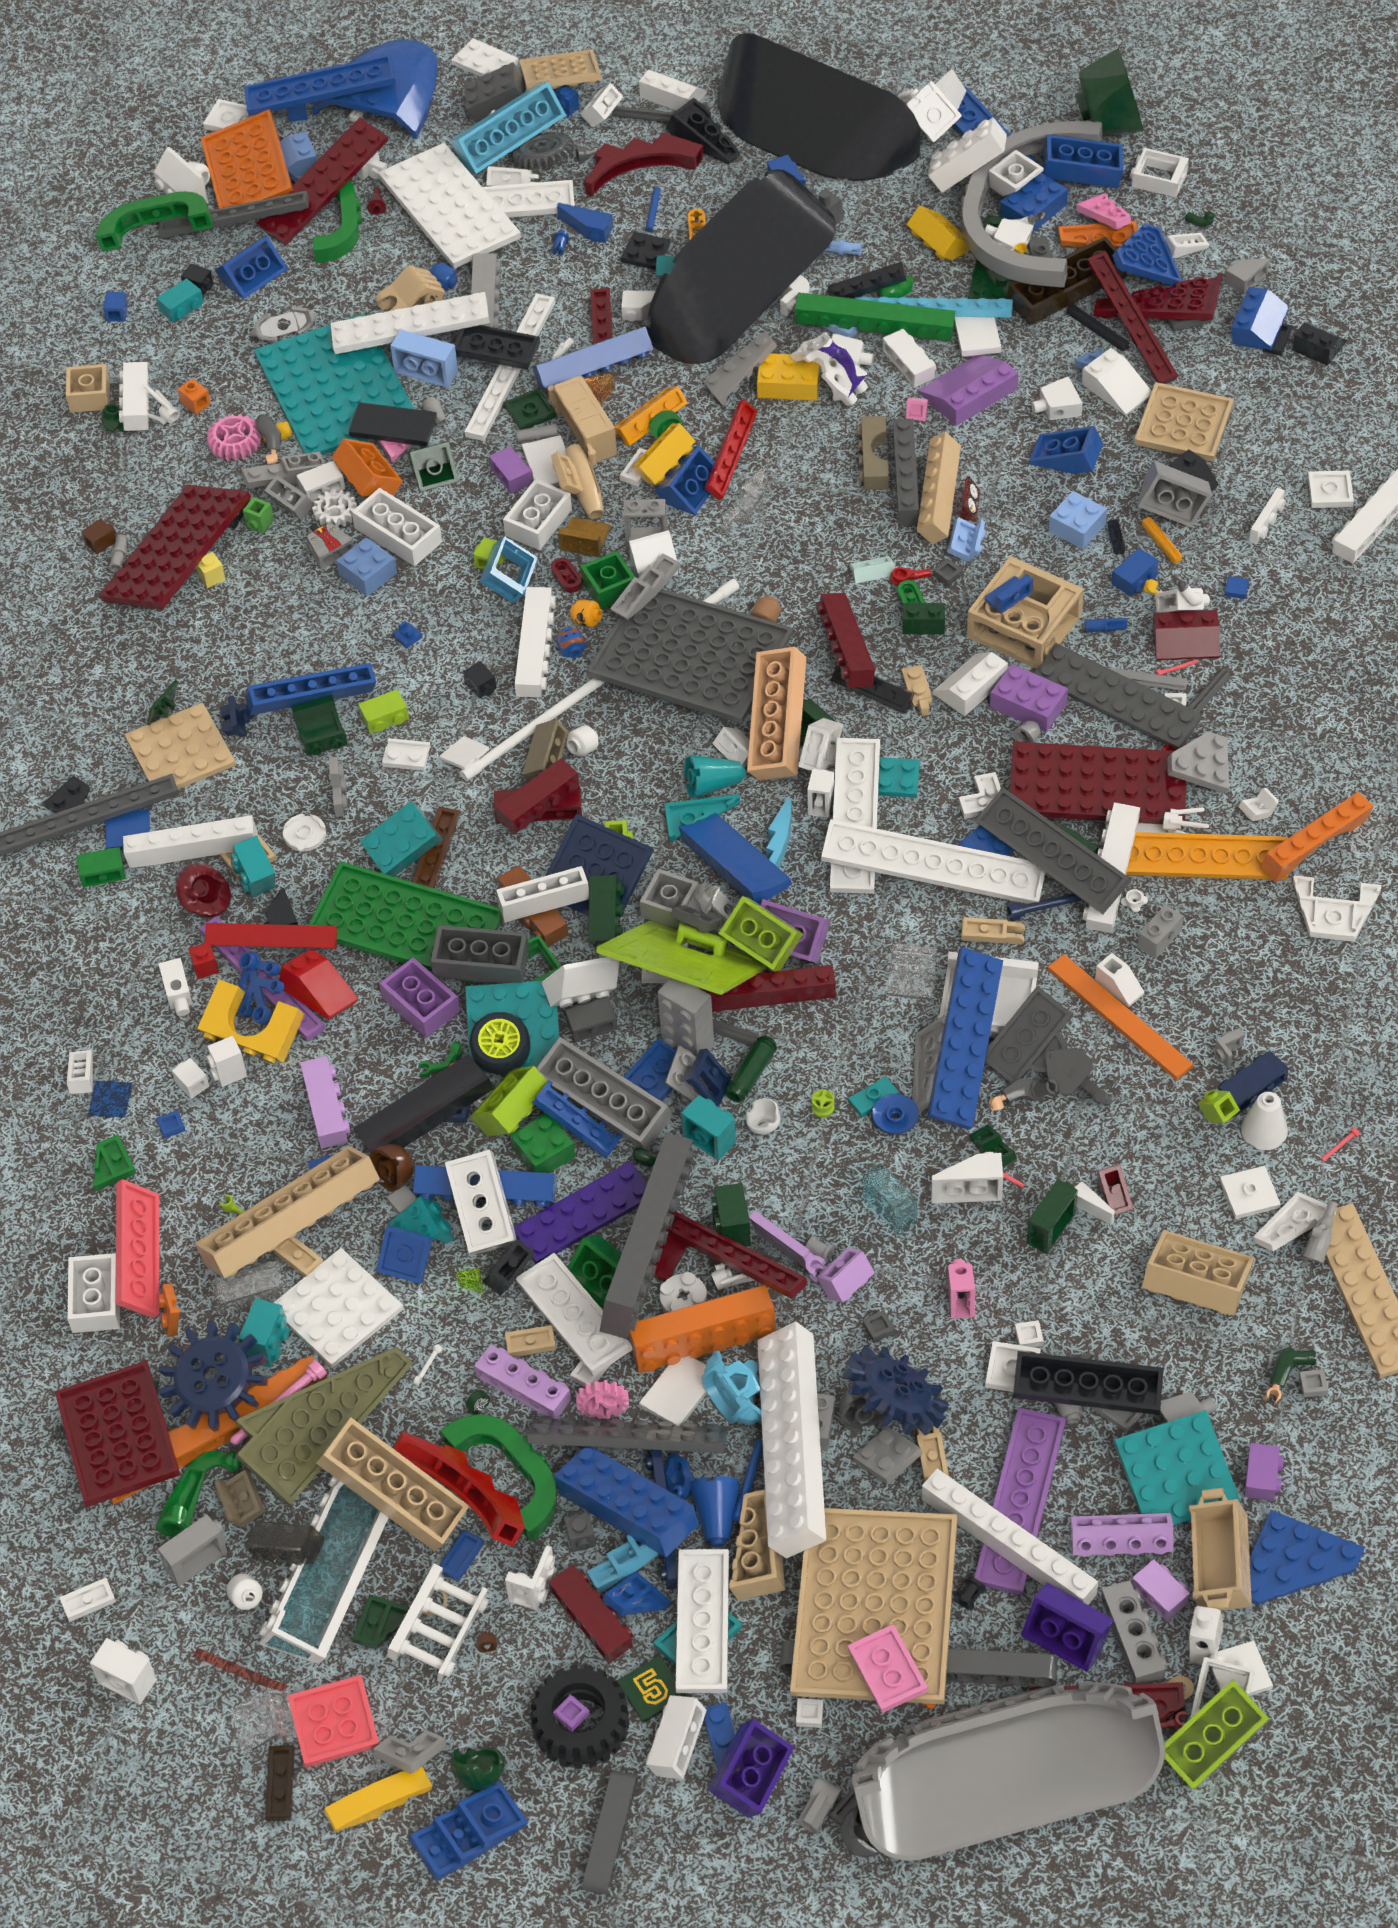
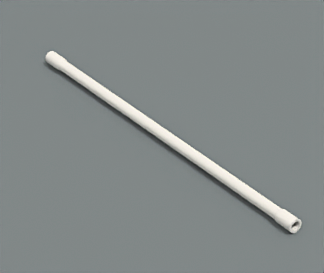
M731 579L703 601L715 605L740 588L739 584L735 579ZM594 678L483 755L479 758V761L474 762L466 770H460V776L464 780L469 781L489 764L535 732L536 725L553 720L605 682Z

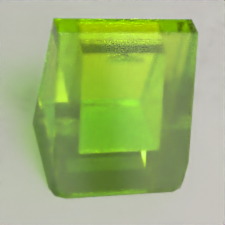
M480 1268L456 1272L459 1287L484 1294Z

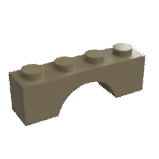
M861 417V425H857V435L862 437V440H858V452H862V455H859V467H863V470H859L860 483L864 482V490L889 489L888 461L878 458L873 453L877 447L886 444V417Z

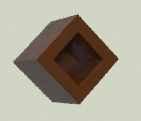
M102 519L81 531L85 545L96 555L115 543L116 531L114 527Z

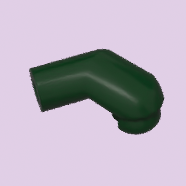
M1207 211L1205 216L1200 217L1188 212L1185 216V221L1198 227L1207 226L1214 222L1215 214Z
M636 1148L632 1155L636 1162L646 1167H652L655 1164L659 1151L652 1153L643 1148Z

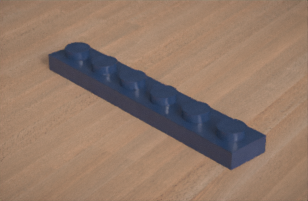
M650 1450V1455L646 1456V1468L651 1470L652 1477H649V1480L666 1489L661 1450ZM674 1550L667 1557L658 1554V1559H663V1566H660L661 1581H665L666 1590L676 1589L678 1575Z

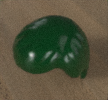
M491 1747L478 1751L467 1748L464 1754H460L459 1750L455 1749L451 1755L450 1765L453 1774L462 1786L468 1790L481 1791L488 1789L499 1780L504 1770L505 1760L498 1749Z

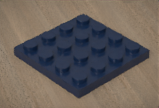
M576 814L545 876L582 866L589 887L590 876L616 875L624 885V894L620 896V903L623 904V910H625L654 849ZM589 899L566 905L575 911L589 916Z

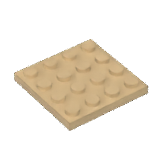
M593 49L519 60L527 90L541 82H549L552 89H557L562 85L577 86L583 82L593 84L597 80H601V72Z
M1155 382L1138 428L1134 445L1182 455L1189 449L1204 460L1214 462L1234 404V399Z
M203 703L124 734L148 782L173 774L177 788L180 789L236 766L231 752Z

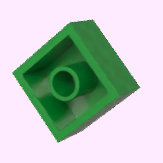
M618 551L580 566L582 583L592 599L599 604L601 610L613 605L635 577Z
M546 1113L510 1134L512 1149L530 1172L550 1173L576 1157L573 1141L557 1121Z

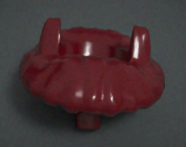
M194 863L184 867L178 874L176 879L177 898L185 910L200 916L213 917L221 915L228 909L232 897L230 885L219 870H215L213 866H208L206 863Z

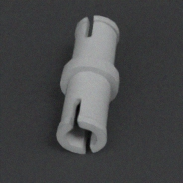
M556 423L539 427L534 425V428L516 430L518 443L558 436Z
M125 535L116 536L115 545L110 552L111 561L109 569L113 573L122 568L123 560L127 556L126 548L129 539Z

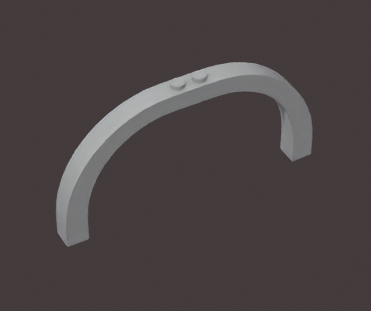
M1062 121L1021 130L1006 137L1003 153L972 173L969 184L965 186V196H962L961 201L963 231L970 251L983 265L999 275L1018 282L1064 287L1067 278V259L1030 256L1012 251L994 241L983 229L980 223V216L989 189L988 170L1015 150L1025 156L1042 152L1047 134L1102 142V122Z

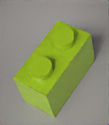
M398 689L358 704L360 717L369 734L381 732L395 724L400 725L409 719L407 706Z

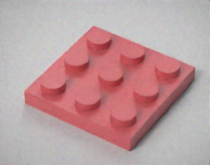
M362 1675L287 1695L305 1768L367 1751L379 1744Z

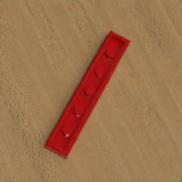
M745 399L739 401L704 488L717 500L724 498L758 412Z
M206 923L204 943L210 942L211 946L336 949L338 927Z

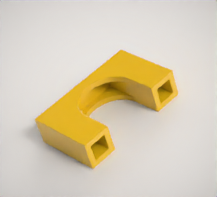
M219 979L197 1028L203 1033L202 1037L215 1042L216 1039L223 1040L233 1036L238 1047L243 1048L242 1052L255 1057L257 1053L262 1055V1059L269 1063L275 1064L276 1061L283 1063L305 1014L296 1007L278 1001L267 1027L262 1032L253 1036L239 1035L234 1021L245 992L239 986Z

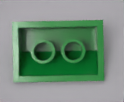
M594 1235L582 1239L567 1268L594 1301L604 1308L605 1299L622 1253L600 1235Z

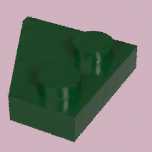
M369 1594L352 1642L375 1650L378 1649L399 1629L410 1607Z

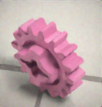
M607 1380L603 1382L594 1381V1385L587 1383L585 1388H579V1393L576 1394L577 1410H581V1415L588 1414V1418L596 1416L601 1420L603 1418L611 1419L612 1415L619 1417V1412L625 1413L626 1407H629L628 1390H624L623 1385L617 1386L615 1381L611 1384H608Z

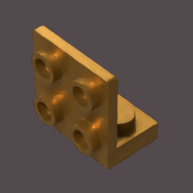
M571 517L567 528L560 527L558 532L559 548L563 551L599 557L610 530V524Z

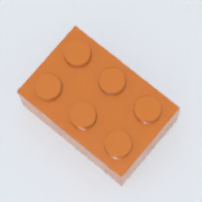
M343 438L332 456L338 469L343 471L347 480L354 485L357 493L362 497H369L378 488L394 496L403 482L373 443Z

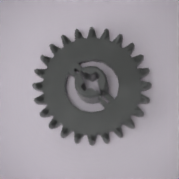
M560 132L539 133L515 148L512 156L515 163L519 164L520 167L524 164L525 169H527L529 163L532 170L534 169V164H537L539 169H541V165H546L548 168V164L551 162L554 166L556 165L555 159H559L560 163H562V156L566 160H568V154L572 156L574 141L567 134Z

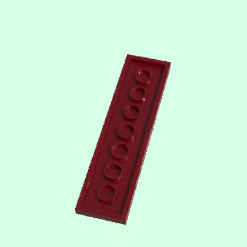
M359 117L292 186L293 190L289 191V194L307 191L309 207L302 211H292L283 215L277 214L260 219L257 222L258 227L283 245H287L387 143L388 137Z

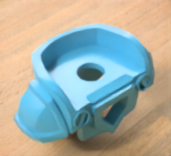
M716 1350L707 1360L704 1373L701 1376L702 1384L707 1394L728 1423L734 1424L738 1422L748 1426L762 1423L761 1410L754 1405L753 1396L756 1393L760 1396V1379L757 1375L758 1364L754 1360H748L744 1364L738 1360L725 1367L720 1351Z

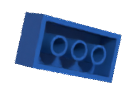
M1047 134L1042 151L1043 174L1055 180L1118 188L1124 171L1123 145Z

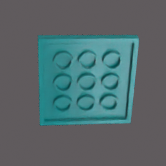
M542 981L466 986L468 1046L471 1058L473 1059L469 1041L475 1024L490 1013L506 1012L518 1017L525 1024L529 1033L530 1053L520 1068L533 1065L537 1068L559 1039L558 1006L550 1007Z
M1207 1410L1120 1437L1113 1441L1140 1514L1171 1513L1173 1526L1191 1521L1189 1506L1198 1505L1202 1496V1490L1223 1488L1228 1500L1238 1499L1241 1504ZM1223 1498L1204 1500V1503L1223 1501Z

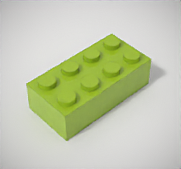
M1233 1679L1164 1743V1758L1186 1783L1195 1790L1260 1730L1270 1718Z

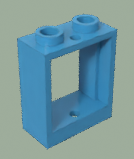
M503 536L493 545L480 582L510 602L515 603L524 596L538 557L517 545L511 539ZM500 554L521 567L516 582L495 569Z

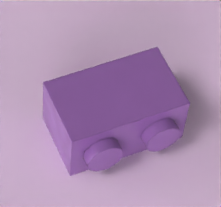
M511 446L489 456L492 471L511 494L532 484L531 476H533V472L530 466L524 464L521 455L515 452Z
M1250 1443L1244 1497L1274 1501L1275 1493H1280L1282 1479L1277 1478L1278 1471H1282L1284 1457L1279 1456L1280 1447Z

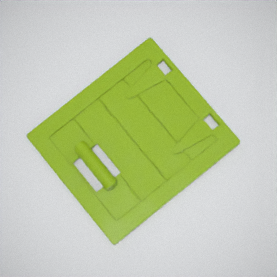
M647 921L597 946L596 949L598 954L720 995L768 968L748 953L726 946L727 939L712 933H702L694 927L681 923L677 930L653 921ZM689 943L713 951L714 954L708 955L681 945Z

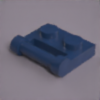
M706 1048L699 1050L690 1071L684 1075V1080L689 1085L692 1084L703 1098L712 1100L718 1107L725 1095V1087L728 1086L731 1077ZM699 1076L713 1091V1094H711L709 1090L704 1086V1084L699 1080Z

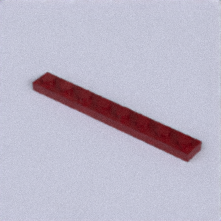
M1106 251L1088 258L1087 263L1156 382L1167 384L1176 380L1178 375Z
M678 1212L672 1213V1215H675L671 1229H666L669 1232L668 1235L790 1299L795 1297L807 1285L806 1277Z

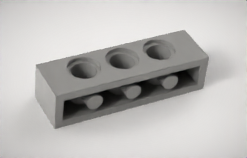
M1130 1580L1102 1588L1101 1601L1107 1616L1114 1619L1111 1627L1133 1684L1152 1683L1163 1680L1165 1670H1167V1663L1164 1655H1159L1157 1647H1159L1156 1634L1154 1632L1151 1633L1148 1627L1150 1625L1149 1616L1146 1610L1142 1611L1139 1604L1141 1603V1597L1138 1589L1133 1588ZM1126 1608L1131 1610L1132 1612L1126 1614L1123 1613L1121 1609ZM1138 1631L1140 1635L1133 1636L1129 1632ZM1146 1653L1149 1657L1141 1658L1138 1654Z

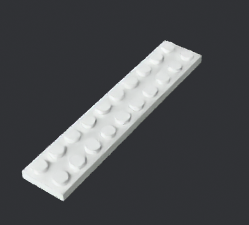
M832 819L829 822L821 861L1025 904L1039 902L1045 875L1042 870L1028 860Z

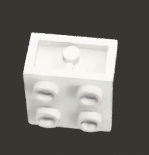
M546 1546L532 1579L524 1573L518 1572L515 1574L508 1572L505 1583L509 1602L534 1610L538 1609L540 1603L544 1604L548 1594L546 1587L549 1580L554 1578L557 1573V1568L554 1565L555 1556H553L551 1546Z

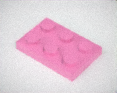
M894 1624L848 1645V1650L881 1713L928 1692V1687Z

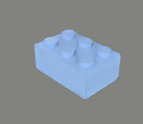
M400 330L391 344L395 373L446 388L450 386L458 373L454 344L405 330Z

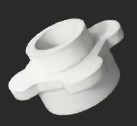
M1137 889L1128 891L1126 897L1121 899V904L1131 908L1132 912H1139L1140 907L1148 902V898Z

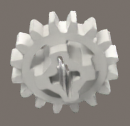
M333 489L330 494L325 491V496L318 495V501H314L313 514L315 520L319 521L321 526L325 523H332L336 527L340 524L345 527V522H353L352 511L357 508L355 497H351L350 492L344 494L343 490H340L339 493H336L335 489Z

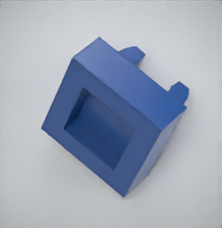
M406 621L398 625L399 629L393 632V638L406 649L423 638L422 633Z

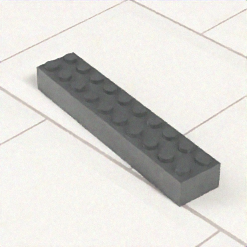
M665 1133L605 1299L599 1332L628 1339L630 1330L635 1331L639 1318L636 1315L638 1316V1313L641 1314L645 1301L642 1298L648 1295L651 1285L648 1280L650 1281V1279L654 1278L657 1265H654V1263L656 1264V1262L660 1261L663 1248H660V1246L662 1247V1245L666 1244L669 1233L666 1229H671L675 1216L672 1213L677 1212L680 1198L677 1197L683 1196L686 1182H683V1180L689 1179L692 1166L688 1165V1163H692L695 1150L691 1149L693 1141L691 1139Z

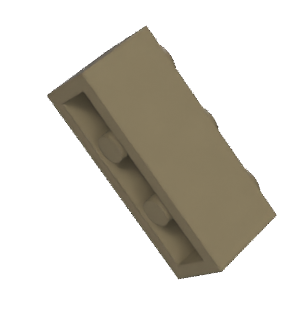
M557 719L536 725L522 776L528 782L562 758L569 731Z

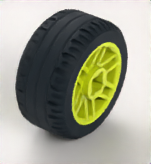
M494 1012L481 1018L473 1027L469 1041L471 1053L477 1065L486 1072L503 1075L513 1069L520 1068L527 1060L531 1046L525 1024L518 1017L506 1012Z

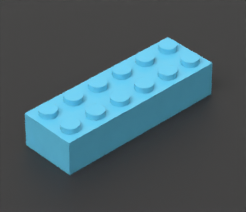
M541 82L449 141L465 168L471 174H477L565 117L566 114L549 82Z

